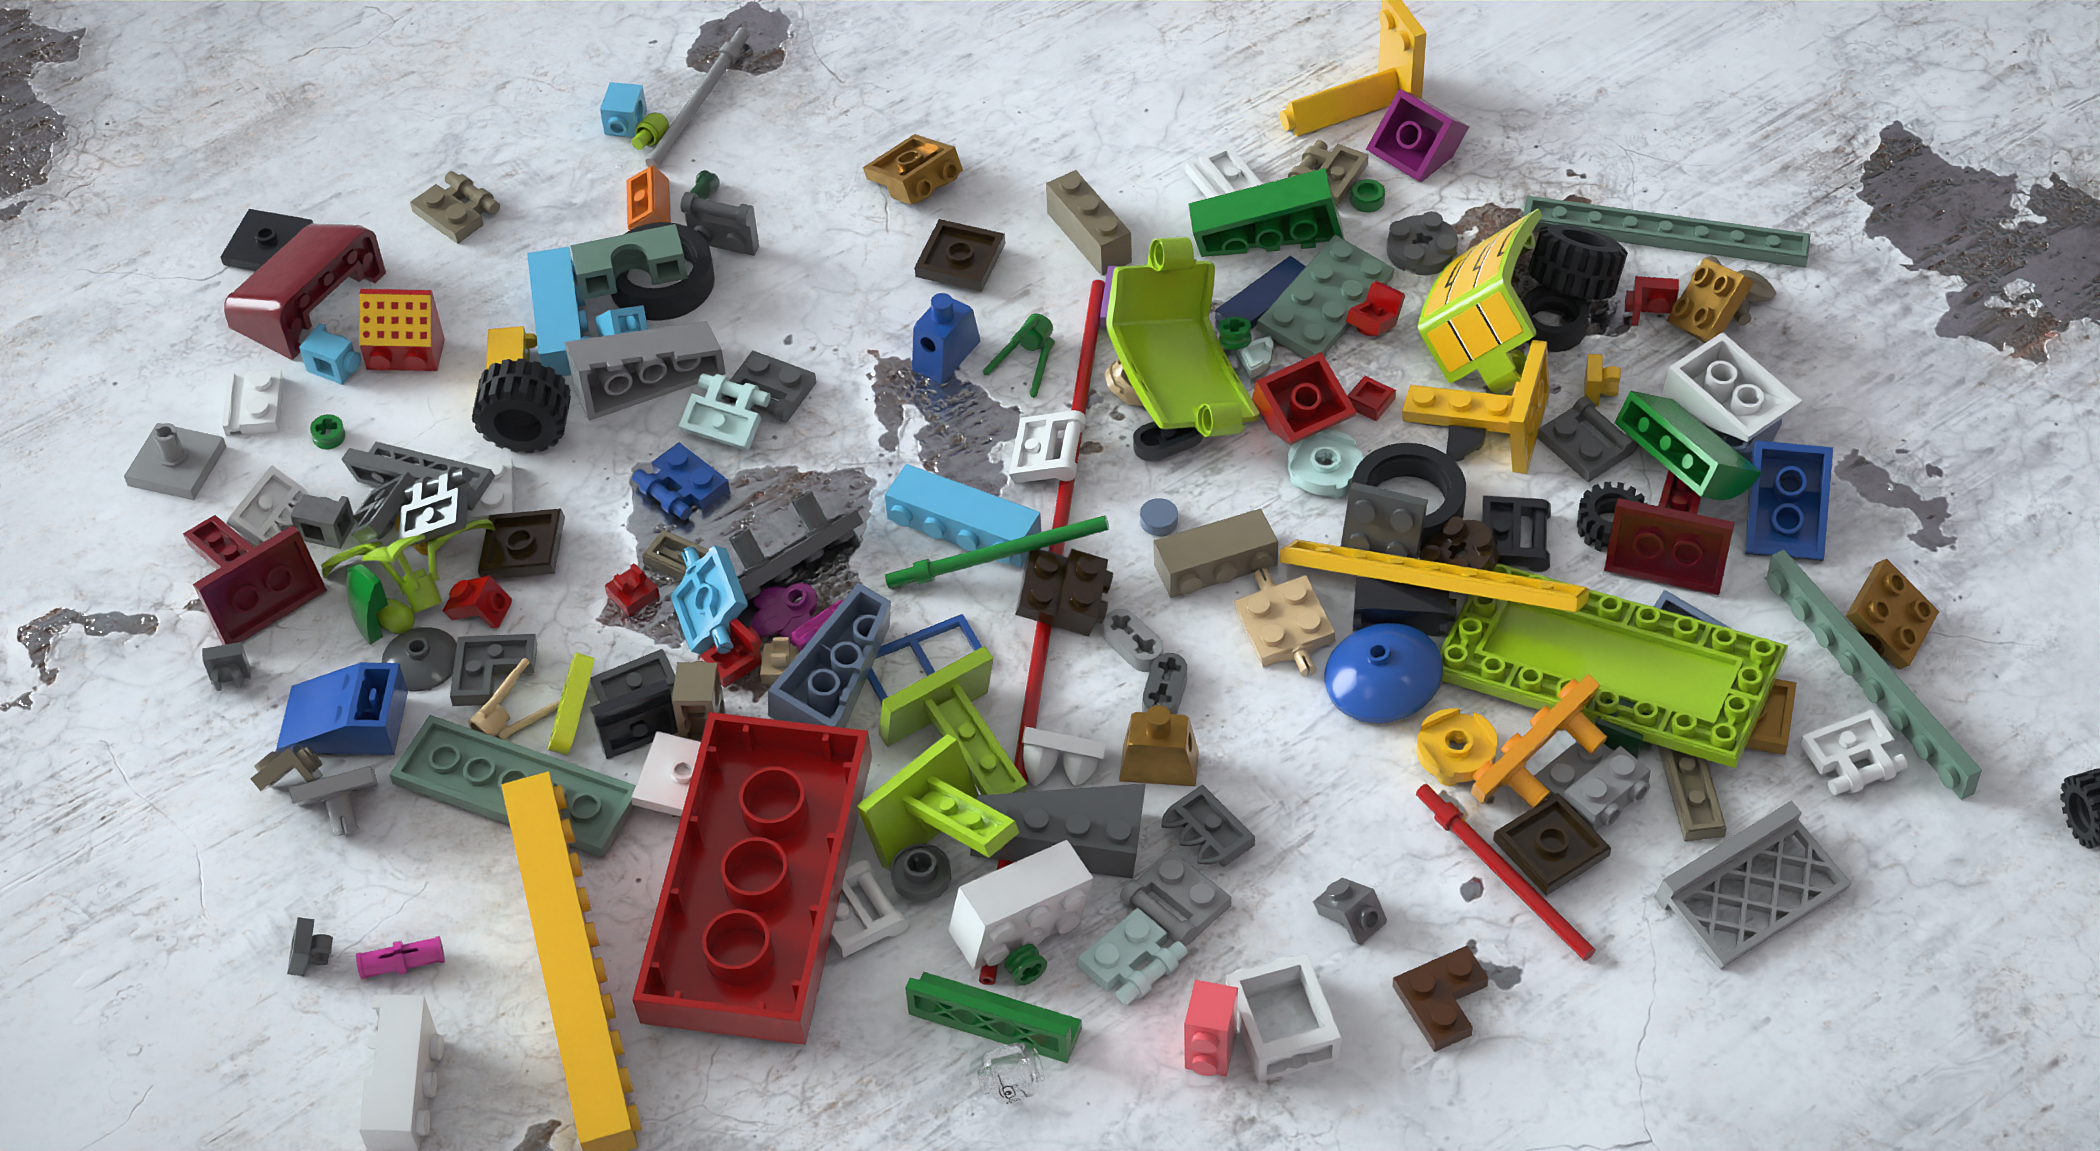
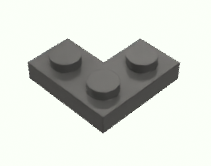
M406 472L372 490L352 517L359 524L351 535L361 544L374 538L380 540L385 537L394 526V522L391 519L396 512L400 513L402 506L411 503L405 495V490L407 487L414 485L417 479L409 472Z
M536 634L458 637L450 691L452 706L485 705L493 696L495 675L510 674L523 658H527L529 664L521 674L534 673L538 645Z

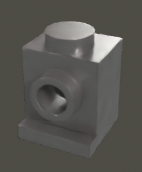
M304 494L300 502L294 505L291 513V521L300 531L305 542L341 549L356 522L352 518L354 514L349 498L341 496L339 501H335L328 497Z

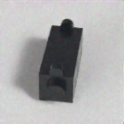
M1356 577L1353 631L1376 624L1397 623L1414 627L1427 636L1446 637L1448 622L1456 621L1457 599L1449 598L1450 591L1370 577Z

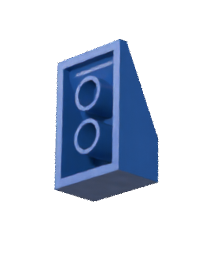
M1755 440L1751 453V464L1762 473L1748 489L1745 554L1771 556L1785 550L1791 558L1824 561L1833 447Z

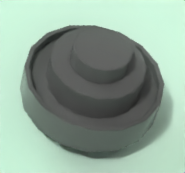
M926 843L912 844L903 848L894 856L890 866L892 885L896 892L905 899L915 902L930 901L941 896L948 889L952 879L950 860L946 853L937 846Z

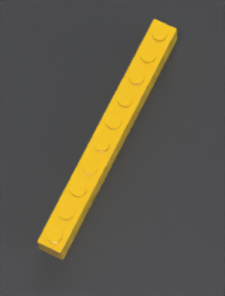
M549 771L501 784L581 1148L583 1151H628L639 1148L635 1131L642 1130L641 1119L636 1104L630 1106L628 1104L626 1094L634 1092L628 1067L620 1068L618 1056L625 1054L619 1030L612 1031L609 1019L616 1018V1012L611 994L603 995L601 983L607 982L608 977L602 957L595 958L593 947L600 946L594 922H586L584 912L592 911L586 887L579 888L577 878L584 875L578 853H571L569 843L576 842L570 818L564 820L562 818L561 810L568 808L562 785L554 786Z

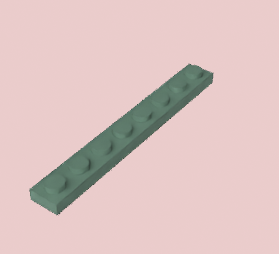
M1782 550L1771 555L1766 578L1770 589L1784 599L1791 607L1794 616L1799 621H1803L1814 633L1817 642L1831 652L1838 660L1844 673L1851 675L1862 687L1867 699L1872 703H1876L1885 713L1891 726L1895 730L1901 731L1913 745L1916 754L1932 766L1938 773L1944 786L1952 789L1961 800L1975 794L1982 769L1789 554Z

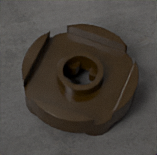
M1452 517L1443 524L1442 531L1430 538L1426 546L1421 550L1419 558L1420 560L1493 571L1499 559V552L1496 549L1498 542L1486 524L1476 520H1463L1461 517ZM1462 551L1467 552V554L1464 557L1457 556L1456 558H1454L1458 553Z

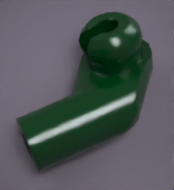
M708 170L699 172L695 180L696 185L691 189L690 193L697 194L698 198L701 199L709 198L719 188L720 181L715 173H710Z

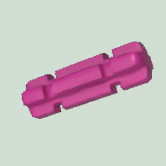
M843 600L837 601L807 621L805 625H801L792 631L791 644L801 651Z

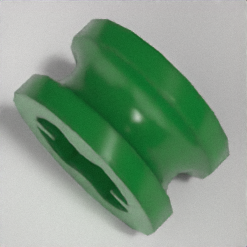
M1235 316L1222 320L1218 325L1220 345L1230 350L1247 347L1252 341L1250 333L1251 323L1249 320Z
M331 414L321 415L311 423V435L314 444L318 448L333 449L341 445L345 440L346 435L343 422L339 417ZM333 429L329 435H324L326 430Z
M1026 944L1014 950L1007 957L1004 967L1008 973L1013 974L1014 982L1017 985L1023 986L1032 983L1044 973L1047 961L1043 956L1039 955V950L1034 944Z

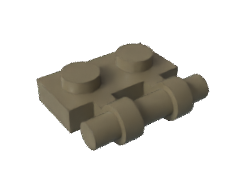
M1318 140L1313 146H1309L1302 155V162L1300 165L1292 168L1288 177L1315 171L1313 169L1319 166L1320 169L1326 168L1337 207H1339L1352 185L1356 183L1368 166L1369 154L1337 144L1332 152L1327 151V144Z
M450 171L445 176V182L450 185L449 188L445 190L435 184L412 200L410 204L413 213L458 244L483 226L481 216L483 212L487 211L494 215L499 211L500 204L494 200L493 194L484 188L478 189L475 187L473 181L464 174L458 175L454 171ZM464 197H467V198H469L471 201H469L468 203L464 204V203H463L462 201H460V200L463 199Z

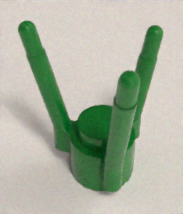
M1031 314L1020 330L1010 339V342L984 368L983 374H990L1019 344L1028 351L1042 349L1030 391V396L1036 397L1049 352L1055 344V341L1050 338L1054 330L1051 321L1042 314Z

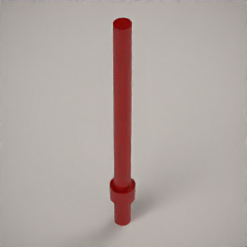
M1423 784L1416 791V796L1435 814V821L1446 831L1451 830L1583 961L1592 957L1596 949L1463 819V813L1452 802L1446 803L1428 784Z

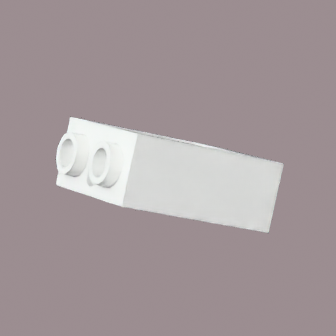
M1307 953L1295 957L1283 956L1272 963L1258 967H1242L1234 973L1226 975V985L1238 987L1237 1028L1258 1082L1340 1060L1341 1036ZM1302 983L1319 1028L1263 1043L1246 998Z

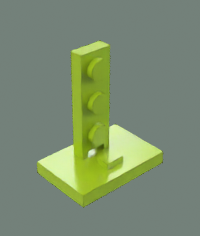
M986 646L975 650L882 700L879 736L887 747L932 723L943 737L948 734L958 740L974 784L982 795L1025 792L1027 789L1026 781L972 704V701L988 693L993 656Z
M948 734L856 805L881 866L890 872L894 856L903 848L912 844H927L940 832L946 833L988 858L1019 834L1015 820L977 800L979 794L958 740Z

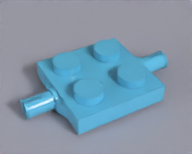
M714 545L700 559L695 547H687L684 549L685 552H681L687 567L686 574L682 582L670 595L691 652L701 655L715 642L718 653L726 654L731 651L730 649H733V643L727 632L729 622L737 618L748 606L726 548Z

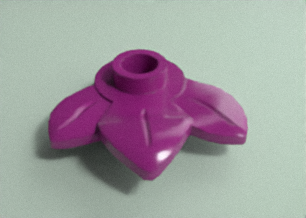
M795 583L787 588L774 586L764 589L752 600V603L759 611L752 619L751 627L758 633L760 638L781 633L782 637H789L791 640L792 631L801 625H805L807 621L812 619L811 616L816 611L818 597L815 590L806 583ZM802 597L799 602L794 603L796 599Z

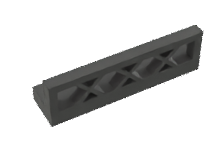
M375 442L369 452L349 448L341 459L357 482L375 487H380L406 472H409L418 480L427 476L431 478L438 477L442 471L453 467L458 470L467 467L472 473V478H478L473 486L468 482L463 484L461 488L468 493L467 510L473 511L495 477L492 470L381 442Z

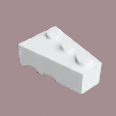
M373 994L371 1008L376 1010L379 1018L377 1035L368 1036L367 1048L375 1050L371 1074L364 1075L359 1132L367 1151H419L422 1136H427L430 1129V1113L427 1110L429 1098H434L436 1095L437 1075L434 1072L436 1060H441L443 1057L444 1039L441 1034H437L424 995Z

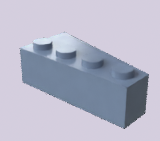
M858 582L768 690V716L774 720L845 728L890 627L891 601Z

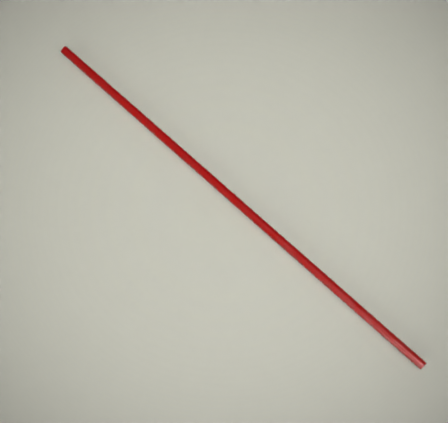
M1094 280L1091 284L1071 410L1080 411L1084 415L1088 401L1105 282L1102 280ZM1080 432L1078 441V447L1075 457L1076 464H1078L1082 432ZM1075 478L1071 481L1060 480L1052 529L1068 525ZM1065 542L1049 546L1048 552L1063 556ZM1038 621L1014 765L1026 783L1028 776L1023 760L1025 743L1022 742L1025 727L1036 729L1052 628L1051 625ZM1005 859L998 860L997 870L1014 862ZM986 964L981 967L979 982L981 984H995L998 964L994 966Z

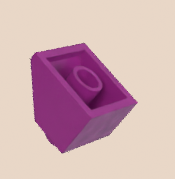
M1399 88L1366 150L1415 180L1423 182L1454 156L1470 126L1421 97Z

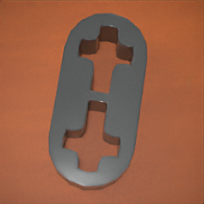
M1165 653L1155 658L1143 692V712H1147L1149 708L1159 702L1160 695H1165L1166 702H1163L1162 706L1168 708L1170 714L1178 713L1187 683V663L1182 656L1175 653ZM1169 669L1175 670L1172 672L1169 681L1164 680V674Z

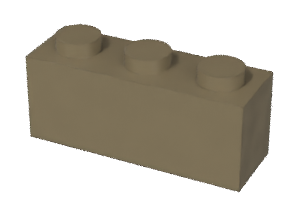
M1077 170L1046 183L1047 213L1101 276L1107 274L1108 266H1125L1132 263L1130 230Z
M1260 508L1154 540V566L1170 598L1182 594H1191L1198 589L1218 583H1227L1235 578L1255 573L1257 570L1262 572V568L1269 569L1278 566V540Z

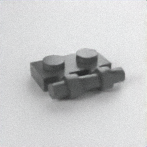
M453 467L442 471L438 477L431 478L427 476L416 480L414 485L407 487L405 495L412 503L401 507L398 540L424 534L426 539L412 544L415 545L466 528L468 493L461 488L463 484L472 480L470 469L465 467L458 470Z

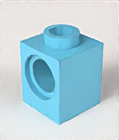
M609 83L600 108L605 135L636 136L635 130L637 125L647 112L643 85Z

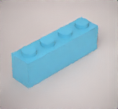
M570 247L527 253L541 365L553 368L555 374L562 376L571 375L564 342L588 339L589 335L583 336L582 332L589 331L586 310L579 309L580 306H586L585 300H582L579 285H576L578 280Z
M905 464L885 493L888 520L893 521L899 526H907L924 532L932 538L954 543L968 551L1042 532L1041 514L1039 511L909 464ZM1028 552L996 561L1022 568L1026 562Z

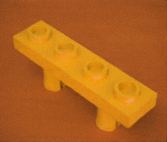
M1589 674L1580 682L1575 678L1572 679L1559 692L1557 696L1561 700L1552 709L1544 706L1535 714L1529 722L1533 727L1523 737L1516 733L1501 748L1504 755L1495 764L1488 760L1475 772L1472 778L1476 782L1473 784L1471 794L1483 804L1502 785L1504 787L1509 785L1531 808L1542 803L1549 796L1550 791L1525 768L1526 762L1559 730L1561 732L1566 730L1590 755L1606 741L1607 736L1582 713L1583 707L1595 697L1600 684Z

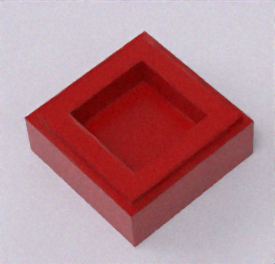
M1364 375L1348 394V398L1357 413L1377 422L1396 399V390Z

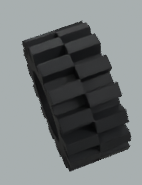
M1604 482L1603 489H1601L1599 484L1592 486V492L1587 489L1579 503L1577 528L1580 538L1585 536L1584 543L1588 546L1595 542V550L1601 552L1603 546H1609L1613 522L1606 521L1599 515L1615 513L1618 498L1644 503L1645 497L1643 494L1640 493L1635 496L1636 488L1630 486L1628 490H1624V483L1618 482L1617 488L1612 487L1611 482Z
M2097 768L2066 777L2064 779L2065 783L2061 784V789L2064 793L2060 794V800L2065 803L2062 811L2063 814L2068 816L2066 821L2068 828L2073 827L2072 834L2074 838H2079V844L2086 846L2088 849L2100 846V769Z

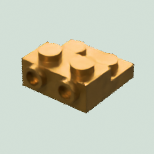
M916 134L863 167L868 180L887 186L891 198L910 205L930 197L934 189L956 180L959 173L963 171L954 146Z

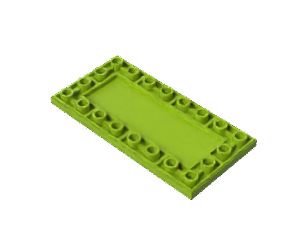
M1499 563L1493 569V572L1566 583ZM1589 589L1588 603L1577 612L1470 594L1439 652L1443 663L1442 681L1541 710L1544 706L1552 709L1561 700L1557 695L1572 679L1575 678L1580 682L1589 674L1600 684V687L1595 697L1583 707L1582 713L1594 725L1599 716L1602 720L1643 734L1642 741L1736 768L1785 661L1788 645ZM1619 697L1636 703L1634 708L1620 705ZM1607 699H1610V700L1613 701V702L1610 703V704H1605V702H1606ZM1619 711L1617 717L1607 715ZM1643 712H1646V713H1649L1650 715H1642V713H1643Z

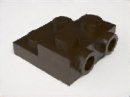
M1041 549L1029 551L1026 557L1015 615L1089 637L1095 623L1102 624L1108 608V602L1101 600L1102 593H1108L1113 579V572L1107 570L1108 559L1071 549L1068 557Z

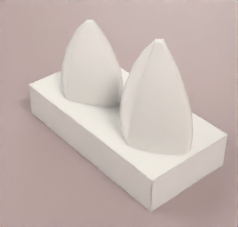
M1025 727L1022 742L1025 743L1023 751L1025 771L1033 786L1039 785L1051 773L1056 765L1060 750L1064 751L1063 765L1065 772L1073 786H1079L1093 774L1098 765L1099 758L1103 759L1106 743Z

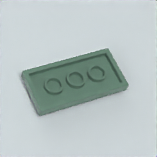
M1334 235L1257 322L1256 330L1266 336H1271L1274 341L1305 359L1319 352H1322L1325 356L1351 326V324L1345 322L1349 309L1366 301L1371 283L1379 281L1387 285L1393 278L1395 268Z

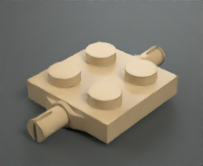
M1262 568V574L1260 570H1257L1253 577L1260 591L1234 600V605L1262 667L1279 661L1295 660L1303 677H1308V671L1310 676L1313 675L1317 668L1309 654L1319 647L1336 642L1335 632L1307 576L1305 575L1275 585L1268 569Z

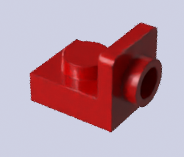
M1635 276L1633 291L1626 290L1625 312H1631V326L1639 325L1640 312L1670 314L1678 298L1679 279Z

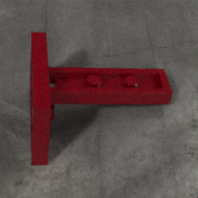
M1668 469L1658 506L1618 498L1604 571L1719 595L1735 522L1698 515L1702 497Z
M216 515L183 533L188 546L216 569V571L192 585L222 645L246 640L327 591L300 531L293 525L255 548Z

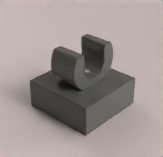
M242 642L202 649L203 663L211 684L214 685L216 691L222 690L221 683L235 681L237 688L243 686L244 679L251 678L250 664Z
M297 918L291 942L287 974L304 976L308 961L315 965L328 964L333 937L326 934L313 935L315 919Z

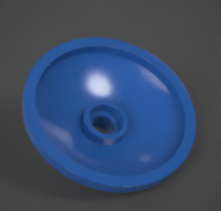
M1383 623L1362 628L1343 639L1328 658L1324 679L1331 701L1341 712L1363 722L1388 723L1413 715L1432 700L1442 682L1443 663L1436 644L1425 633L1404 624Z

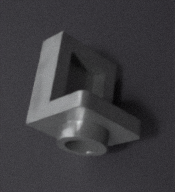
M1343 877L1331 883L1326 891L1313 901L1319 915L1345 924L1352 942L1359 945L1387 922L1375 890Z

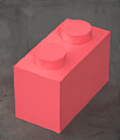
M1195 980L1184 1023L1185 1069L1193 1070L1205 1076H1212L1214 1074L1227 1076L1237 1035L1238 987Z

